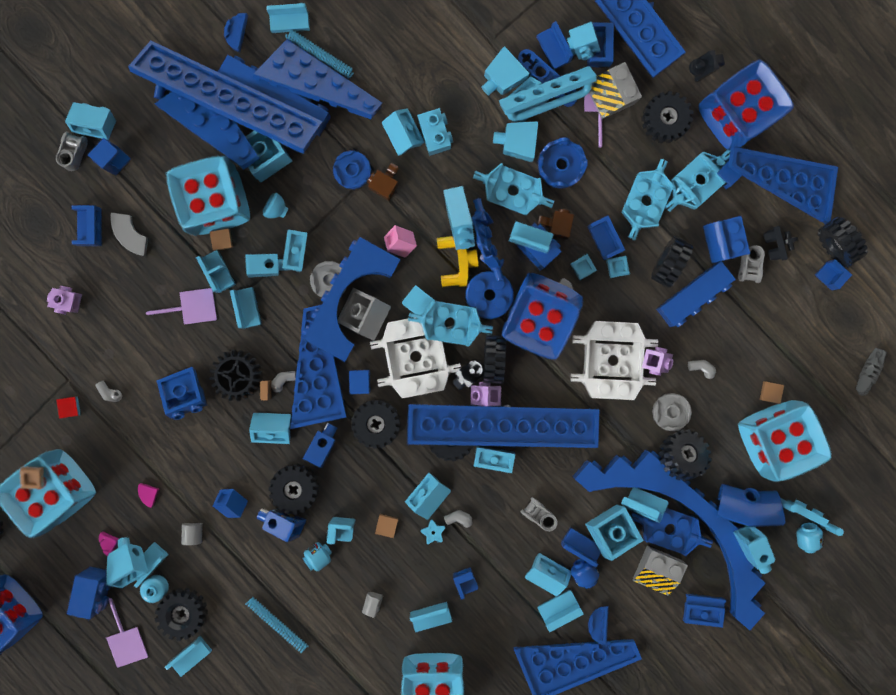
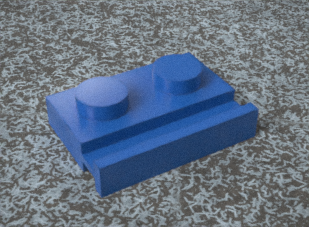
M686 593L684 623L723 628L726 599Z

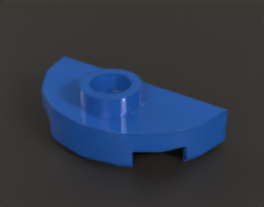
M238 13L228 20L224 27V37L228 45L237 52H241L248 19L247 13Z
M608 606L596 609L590 615L588 631L592 639L598 644L607 646Z

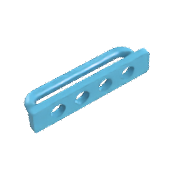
M590 66L503 98L499 100L500 106L508 119L514 122L522 121L586 96L591 91L592 83L597 81L596 74ZM584 86L583 89L576 91L574 93L539 105L518 114L514 113L516 111L522 110L529 106L535 105L537 103L543 102L550 98L556 97L558 95L564 94L566 92Z

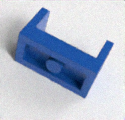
M592 22L601 52L587 59V66L610 67L613 63L614 23Z
M105 138L88 154L102 169L115 176L131 160L118 146Z
M72 205V210L77 211V240H72V245L102 246V208L95 205Z
M609 216L597 220L588 226L603 260H607L625 251Z

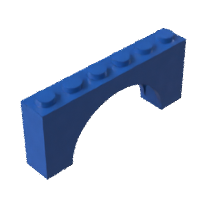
M361 237L357 241L353 240L348 249L351 251L349 257L344 256L339 266L342 270L339 275L335 273L330 282L333 285L331 290L325 291L321 298V301H323L321 308L316 307L312 315L314 321L311 326L307 324L302 333L305 336L303 340L344 362L354 344L343 335L337 321V306L342 293L353 281L366 275L377 274L390 278L401 260Z

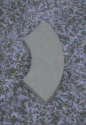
M111 213L112 230L120 244L135 254L146 256L148 237L142 236L135 230L132 216Z

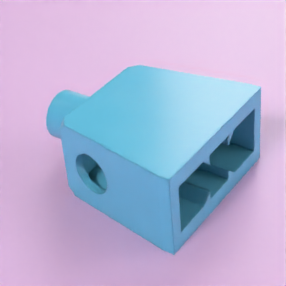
M504 46L485 70L484 76L488 81L481 88L488 96L495 90L504 95L526 81L529 72Z
M538 122L507 123L505 133L494 132L493 143L504 144V155L533 162Z
M277 254L245 255L248 278L279 276V271L288 270L282 269L283 259H278ZM268 262H272L274 266L272 268H266L265 264Z
M747 525L734 531L733 533L747 560L756 569H759L760 573H769L772 570L770 564L775 562V558L766 536L757 528Z
M127 537L118 539V548L107 556L106 585L123 588L148 573L142 548L130 544V539Z

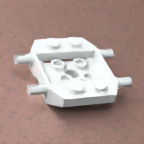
M408 319L388 322L383 338L377 341H370V345L378 344L371 346V350L381 347L385 348L390 376L387 378L377 379L378 387L393 386L401 398L443 391L448 375L457 372L460 369L457 367H461L460 363L447 365L441 341H429L423 338L394 344V341L424 335L421 324L408 321ZM413 351L421 353L422 358L420 361L414 362L411 360L410 356ZM438 369V372L401 379L403 375Z
M594 321L586 335H573V339H580L572 340L573 343H583L585 345V361L583 373H571V377H578L571 378V382H582L591 398L635 400L642 386L656 385V382H648L656 381V378L643 376L644 368H642L644 349L646 347H658V344H651L658 343V339H646L638 323ZM596 340L633 342V345L601 344L595 342ZM611 355H615L618 358V362L614 366L608 363V358ZM594 376L630 377L631 380L594 379Z

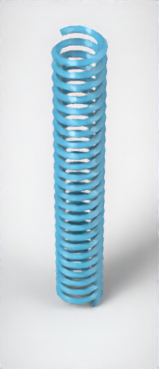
M291 30L288 37L287 34L285 35L286 39L291 40V42L306 50L309 54L314 55L317 59L319 58L324 64L329 65L332 69L334 68V70L342 73L345 77L350 78L354 74L351 73L352 68L350 66L347 67V64L345 65L339 59L337 60L332 54L329 55L327 51L324 52V49L322 50L319 46L314 45L309 39L306 40L304 36L301 37V34L299 35L296 31Z
M252 597L245 603V605L248 604L252 611L255 610L254 613H257L261 619L264 618L268 625L271 624L270 627L274 626L273 629L277 633L280 632L284 639L287 638L286 641L290 639L289 643L291 645L294 644L293 647L297 645L295 649H298L300 653L309 647L289 627H286L282 621L277 619L273 613H270L264 605H261L255 597Z

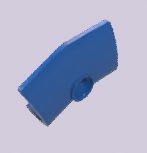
M721 484L718 492V500H720L718 517L751 527L780 526L785 524L782 502L776 490L757 491L753 488L743 490Z

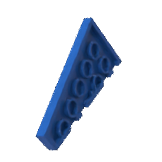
M288 39L253 74V79L260 81V79L268 81L272 86L277 87L279 85L288 88L292 93L316 101L323 100L329 102V105L333 107L338 105L348 109L351 113L368 119H372L382 106V102Z
M174 92L169 93L155 103L159 109L166 112L170 117L177 120L185 128L203 141H206L242 169H246L260 159L235 121Z
M738 147L731 148L728 168L822 223L826 224L831 221L838 172L837 166Z
M322 305L304 308L290 429L347 417L335 357L303 340L305 336L302 333L307 324L311 326L314 321L312 315L316 307L320 309Z
M633 639L607 641V646L597 642L513 647L532 695H556L642 659Z

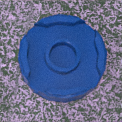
M350 150L343 152L336 158L333 173L341 186L354 190L361 188L367 183L371 175V166L365 155Z

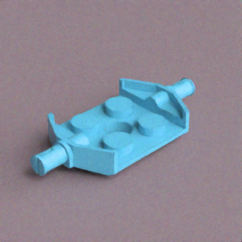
M726 150L718 157L706 152L700 153L670 180L675 188L672 190L673 199L665 208L671 212L672 209L681 204L695 210L726 183L717 175V172L729 159L730 154L728 153L730 150ZM697 175L704 176V184L701 185L696 182Z
M660 159L658 167L654 171H643L637 174L621 212L631 224L632 229L628 238H632V240H636L641 228L659 226L658 223L669 196L675 188L664 174L668 163L664 159ZM643 196L651 198L649 206L642 203Z
M502 163L489 174L485 175L475 171L473 179L482 181L485 184L487 201L523 215L529 214L538 205L542 204L552 208L554 200L543 196L541 178L537 179L503 166ZM516 186L519 192L517 195L512 196L508 193V188Z
M432 301L423 314L409 313L410 317H408V321L421 324L425 338L429 341L435 340L470 346L479 333L492 334L493 332L491 331L493 326L482 325L476 308ZM450 317L453 318L454 325L451 328H446L445 320Z

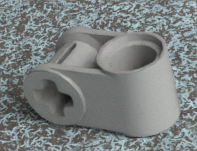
M68 131L64 132L56 155L58 165L68 171L77 170L87 148V138L84 136H74ZM71 157V161L66 164V159Z
M749 246L750 251H755L756 257L753 260L750 254L741 256L738 279L739 281L751 280L755 281V283H760L763 277L765 253L760 246Z
M531 497V502L520 512L543 530L553 531L557 527L555 515L545 508L541 502ZM546 517L553 518V523L549 526L543 524V520Z

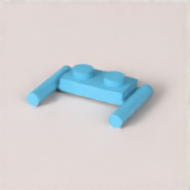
M780 498L783 508L814 521L821 528L835 535H843V529L828 523L829 520L823 518L824 513L814 508L812 511L806 509L807 505L799 500L792 502Z

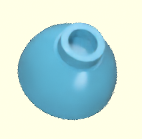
M273 193L268 199L263 210L264 217L284 218L288 208L278 193Z

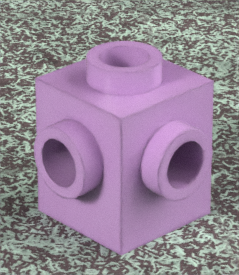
M60 286L59 289L52 288L47 296V307L55 308L54 312L66 314L67 311L78 313L82 294L71 292L72 288Z
M656 347L655 350L646 349L642 368L650 370L649 373L660 376L661 373H668L673 366V354L666 353L667 349Z
M479 382V385H472L471 405L501 406V386H490L491 383Z

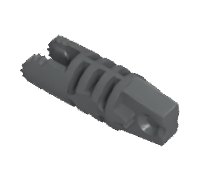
M875 348L866 360L859 375L858 385H856V391L859 395H868L873 384H876L887 357L886 351Z

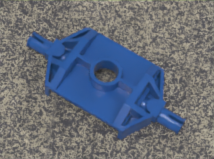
M481 198L475 199L473 202L476 211L471 219L476 233V243L482 254L480 259L489 266L491 271H494L496 282L504 280L501 271L504 259L499 260L496 257L497 250L492 245L490 239L492 232L487 227V225L494 222L483 208Z
M668 508L660 523L633 512L631 514L633 516L631 517L632 520L642 525L643 538L647 543L667 548L684 556H687L698 545L708 548L712 546L710 545L713 543L712 540L701 536L699 520ZM668 524H673L674 531L667 534L665 527Z

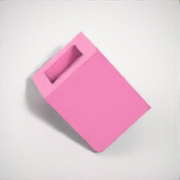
M396 225L384 236L387 251L402 257H407L417 246L413 232Z

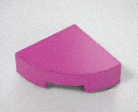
M140 483L138 485L139 497L146 506L152 508L159 489Z
M101 532L99 542L103 553L108 556L109 553L116 550L119 538Z

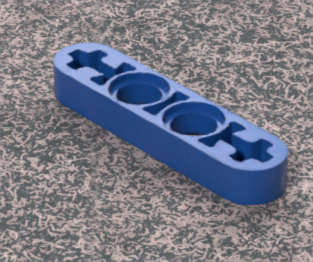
M525 49L519 53L518 61L529 72L531 77L542 84L561 77L533 51ZM522 56H524V57L530 56V60H529V61H530L532 64H534L535 61L537 62V63L534 65V67H533L532 70L530 69V68H531V64H530L528 61H526L525 63L522 62V61H523V57H522ZM538 67H542L546 70V74L539 77L536 75L535 70ZM576 89L566 92V94L574 93ZM561 94L556 96L555 98L558 99L566 95ZM577 100L564 104V106H573Z

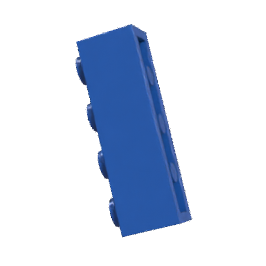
M722 261L717 262L656 310L669 327H679L687 321L685 319L690 314L693 316L701 311L702 308L700 306L704 303L709 304L717 298V293L720 291L725 292L731 288V283L736 279Z

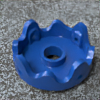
M563 137L549 142L543 148L538 159V171L548 185L555 188H568L582 178L588 161L580 145L573 143L569 138ZM562 159L567 163V167L559 169L556 162Z
M494 271L481 272L475 275L467 285L465 293L466 303L469 307L476 308L479 317L495 319L504 315L511 307L514 292L510 281L504 275L503 281L496 282ZM489 289L495 293V298L491 301L486 300L484 297V292Z

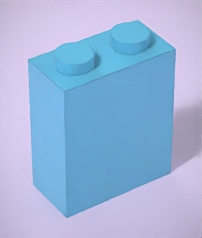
M463 186L443 190L456 250L475 246L473 226Z

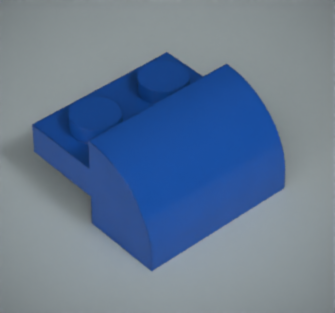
M742 216L703 226L711 263L750 254Z

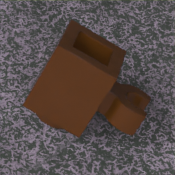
M391 163L385 174L379 170L375 174L372 173L367 181L369 190L389 201L399 185L398 181L393 179L399 169L398 166Z
M558 209V211H554L552 219L540 216L537 225L550 227L549 233H552L553 237L568 239L574 214H569L570 211L566 209Z

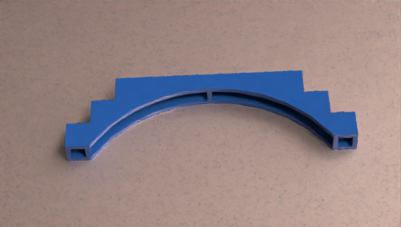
M645 450L632 466H630L632 462L624 455L621 458L616 455L602 472L600 471L602 467L597 462L593 461L591 463L586 460L572 477L589 492L613 487H634L660 492L680 501L708 526L718 542L727 564L731 585L730 614L747 629L751 630L765 614L760 609L762 605L753 598L765 585V582L760 579L762 575L747 560L733 533L742 527L740 525L736 527L732 524L733 521L718 517L719 507L711 500L708 503L703 499L705 495L697 488L693 490L689 487V481H683V479L679 481L676 480V476H669L670 471L665 472L663 468L666 466L664 464L661 465V457L654 451L650 453Z

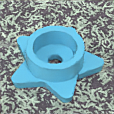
M430 520L428 527L421 529V533L426 535L427 544L432 543L434 540L443 542L441 533L445 526H438L433 520Z

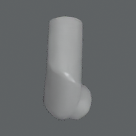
M706 360L688 361L689 371L701 370L707 379L715 377V367Z
M104 381L95 385L105 401L118 402L121 400L122 393L119 390L108 389Z
M461 510L444 516L447 525L457 521L468 528L473 524L472 517Z

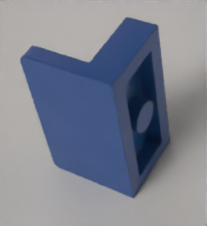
M556 21L552 23L551 28L537 34V39L554 71L571 62L573 53Z
M570 527L561 541L562 547L592 566L597 567L598 563L596 560L601 552L595 541Z

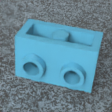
M592 22L569 30L571 37L567 38L573 55L577 54L579 60L590 59L594 54L601 52Z
M73 102L65 123L72 133L109 140L116 119L106 107H95L86 103Z
M440 108L417 115L429 156L450 150L453 138L451 132H447L445 127L448 124L445 113L441 114Z

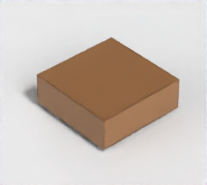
M229 228L210 232L213 251L233 248Z
M271 380L260 382L261 400L271 399Z
M763 381L760 400L781 404L784 385Z
M22 467L20 469L21 488L42 489L44 487L43 467Z
M380 514L375 534L394 538L398 518Z

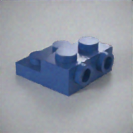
M193 367L156 380L165 415L171 419H182L185 417V413L200 412L203 410L202 407L207 405L203 388L199 385L196 370Z

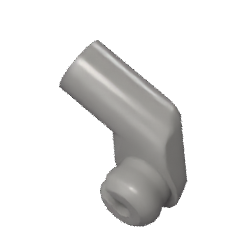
M296 371L278 373L271 381L273 391L281 392L286 381L296 380Z

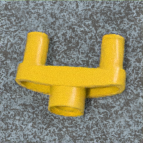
M453 236L437 238L438 249L455 247ZM466 249L457 250L460 272L458 274L441 276L442 287L455 285L463 287L468 285L469 268L479 267L477 249L468 251Z

